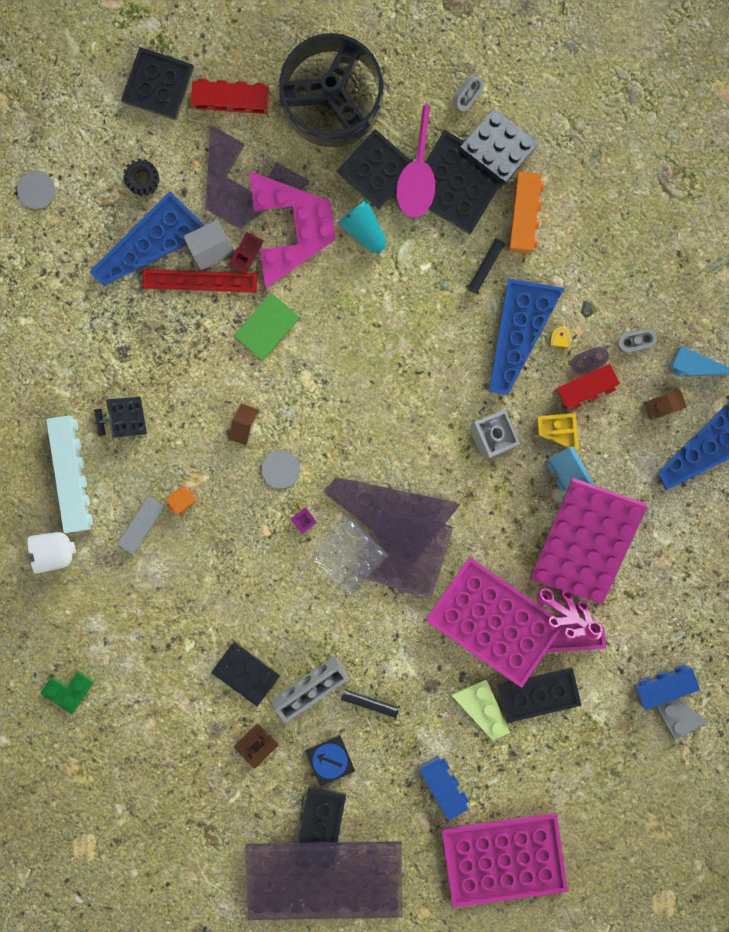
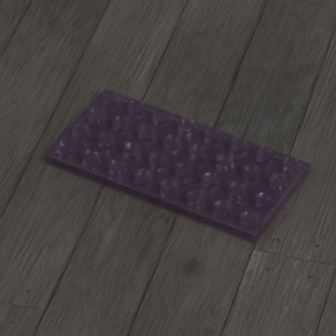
M401 841L246 844L248 920L403 918Z

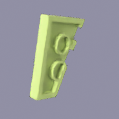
M486 679L451 694L492 740L510 733Z

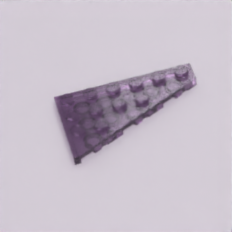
M335 477L324 491V493L413 563L416 562L460 506L459 503L338 477Z

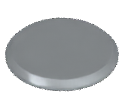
M29 172L18 183V197L29 208H43L50 204L54 198V182L43 172Z
M279 450L270 453L262 464V475L265 481L272 487L287 488L293 485L299 477V462L293 454L287 451Z

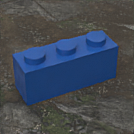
M685 664L674 667V671L668 673L667 671L659 672L656 674V677L651 679L649 677L638 680L637 684H634L641 707L645 710L700 690L693 669L685 666Z
M437 755L421 764L419 771L448 821L469 810L467 805L469 800L464 791L460 793L457 788L460 784L455 775L450 776L448 772L450 767L445 758L441 759Z

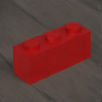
M608 364L555 390L564 409L570 408L572 411L581 407L580 402L587 400L590 403L598 399V394L605 392L607 395L616 391L615 386L620 385L611 364Z

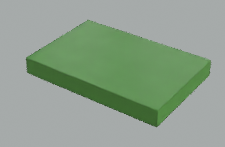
M270 293L235 333L234 337L264 361L300 317L274 294Z

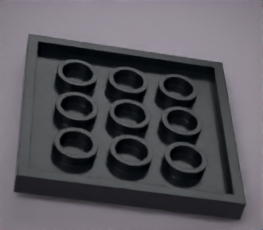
M444 130L425 161L431 168L435 178L434 199L428 210L471 235L501 183L459 151L465 141Z

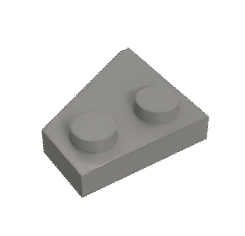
M677 699L656 706L674 740L708 723L706 719Z

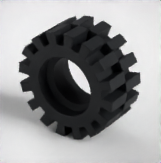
M137 159L138 161L136 162L133 160L131 165H126L127 170L124 169L125 175H123V179L125 180V185L135 195L143 196L145 194V196H148V193H154V189L158 188L157 183H160L157 169L146 159L144 161ZM145 171L148 173L149 178L145 184H137L134 178L137 172Z

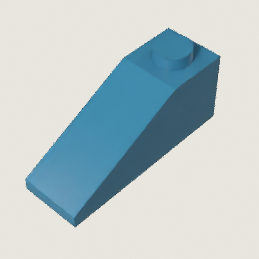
M684 346L677 348L668 369L672 370V374L681 378L683 376L729 375V367Z

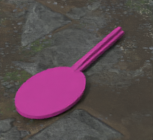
M427 104L422 107L416 161L409 163L403 169L397 184L399 207L405 215L411 218H417L426 213L432 204L435 194L434 174L429 165L423 162L430 106Z

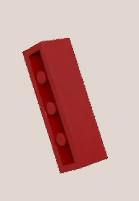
M198 79V81H192L191 105L193 109L269 114L270 90L269 86H266L264 83L249 85L242 81H237L235 84L228 83L225 80L209 82L207 79Z

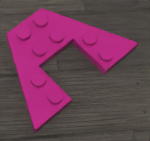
M249 172L254 211L293 207L298 244L260 249L265 288H267L336 240L331 201Z

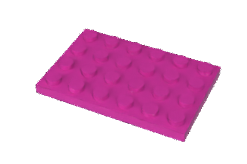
M572 478L532 570L530 579L603 605L645 514L647 504Z
M468 557L425 620L521 688L564 627L558 626L555 630L548 629L546 621L550 617L556 616L471 557Z
M557 813L442 828L453 908L568 892Z

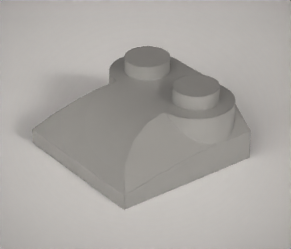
M506 410L471 423L472 437L479 453L486 459L520 445Z

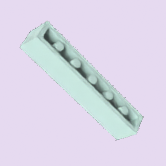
M70 415L46 419L64 533L89 530L91 529L90 525H93L92 515L88 513L87 507L90 506L89 496L85 494L87 481L86 477L82 474L84 462L83 458L79 455L81 442L76 436V431H78L77 420Z

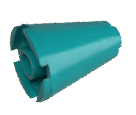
M367 199L337 222L340 228L371 253L376 252L379 254L386 248L385 243L387 240Z

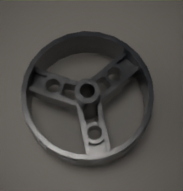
M318 34L304 40L292 50L282 66L279 78V96L283 113H285L290 126L297 134L313 144L324 147H340L356 142L374 126L382 106L383 78L376 58L365 45L344 34ZM323 52H338L329 71L321 79L289 82L295 69L309 57ZM358 60L371 71L378 89L376 102L365 118L345 91ZM341 63H347V64H348V66H347V67H344V68L341 67V66H339V65H340ZM322 89V95L311 94L312 90ZM300 91L307 92L304 96L298 95ZM342 99H343V101H344L345 104H343L341 107H339V106L341 105V102H342ZM324 104L328 109L332 110L345 130L326 132L308 127L298 120L289 107ZM346 112H350L353 115L351 117H345L343 114Z

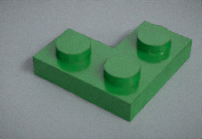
M80 671L75 674L68 686L54 677H50L40 694L68 713L74 714L93 685L94 680Z

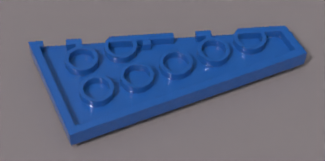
M169 191L89 272L103 286H106L186 246L187 243L184 236L199 229L204 224Z
M508 278L489 392L509 394L565 288Z

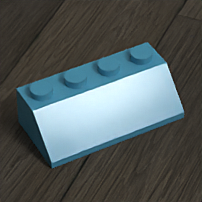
M573 447L566 448L547 459L549 462L547 467L551 474L555 473L558 478L556 483L561 491H567L572 478L594 485Z

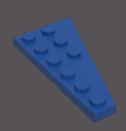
M729 402L657 472L665 490L729 460Z

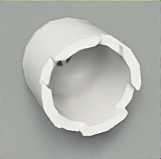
M62 532L33 535L28 538L29 554L33 553L34 562H31L34 574L65 568L71 564L72 554L76 553L74 542H70L69 537Z

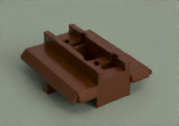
M256 724L234 748L247 763L256 768L278 747V744L260 725Z

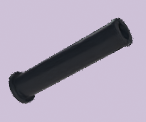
M494 239L470 284L466 285L467 290L479 295L480 287L502 248L505 246L503 241Z
M347 689L344 690L341 700L393 717L394 720H396L400 705L397 707Z

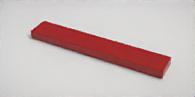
M143 269L142 288L151 290L257 293L258 274Z

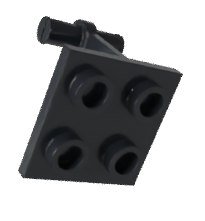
M141 397L107 399L109 418L103 419L102 409L94 410L96 419L94 424L97 425L98 436L106 435L104 426L106 423H110L112 438L147 434Z

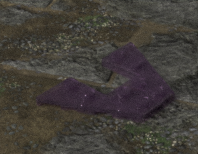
M211 125L206 210L234 227L241 229L250 221L260 217L267 210L254 211L252 191L227 178L228 173L245 146L244 143ZM276 163L268 177L299 190L310 184L309 180L279 163Z

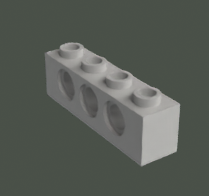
M333 656L272 699L274 710L285 723L289 722L348 681L349 677L346 669L337 657Z

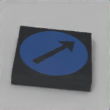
M341 735L305 750L320 786L355 772L354 765Z

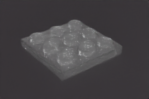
M347 514L309 556L351 596L387 558L388 554Z

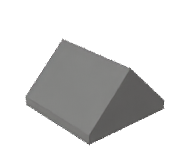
M218 219L184 236L201 271L234 254V250Z

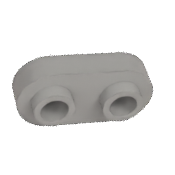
M470 75L466 78L453 97L455 109L466 111L470 108L483 89L481 77Z
M651 329L625 333L618 339V348L625 353L648 349L655 345L657 336ZM643 336L648 337L647 343L643 341ZM625 340L630 342L629 347L624 345Z

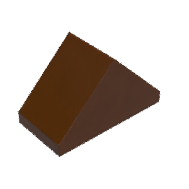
M240 404L232 420L228 439L247 446L259 410Z

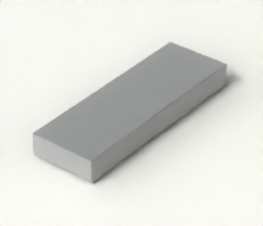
M148 496L117 544L131 554H134L166 506Z

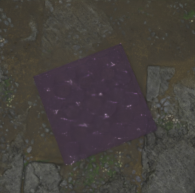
M380 503L358 576L431 600L454 527Z

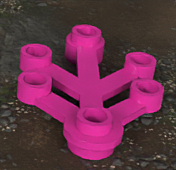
M543 588L537 594V602L540 605H548L564 616L562 618L550 617L546 621L548 629L555 630L558 626L573 624L580 627V629L575 630L567 628L563 631L562 637L564 640L571 641L575 637L586 636L590 640H598L601 637L602 627L598 622L592 620L588 610L589 606L585 601H580L575 606L572 599L573 595L563 591L559 598L563 603H566L567 608L554 600V594L551 590ZM578 613L583 615L584 620L579 617Z

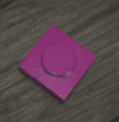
M306 507L291 518L301 534L317 523Z

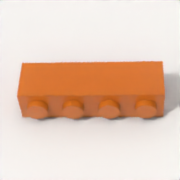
M518 172L508 248L510 252L531 254L533 248H537L538 237H535V230L539 229L540 224L537 212L541 211L542 199H539V194L543 192L544 181L541 180L542 174Z

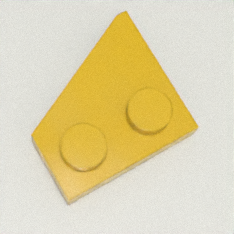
M576 413L537 417L538 436L568 448L573 447L574 450H579Z

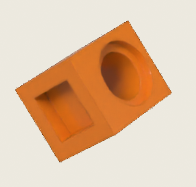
M183 485L166 499L168 502L166 506L173 514L176 512L179 515L198 499L186 485Z

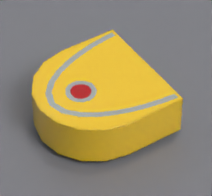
M563 327L555 329L551 334L550 346L569 348L570 332Z

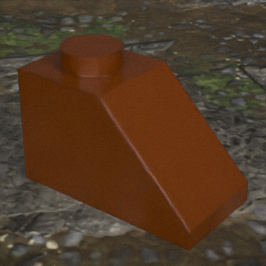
M681 389L644 402L650 420L687 408Z

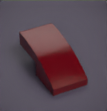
M246 232L228 265L246 274L264 240Z

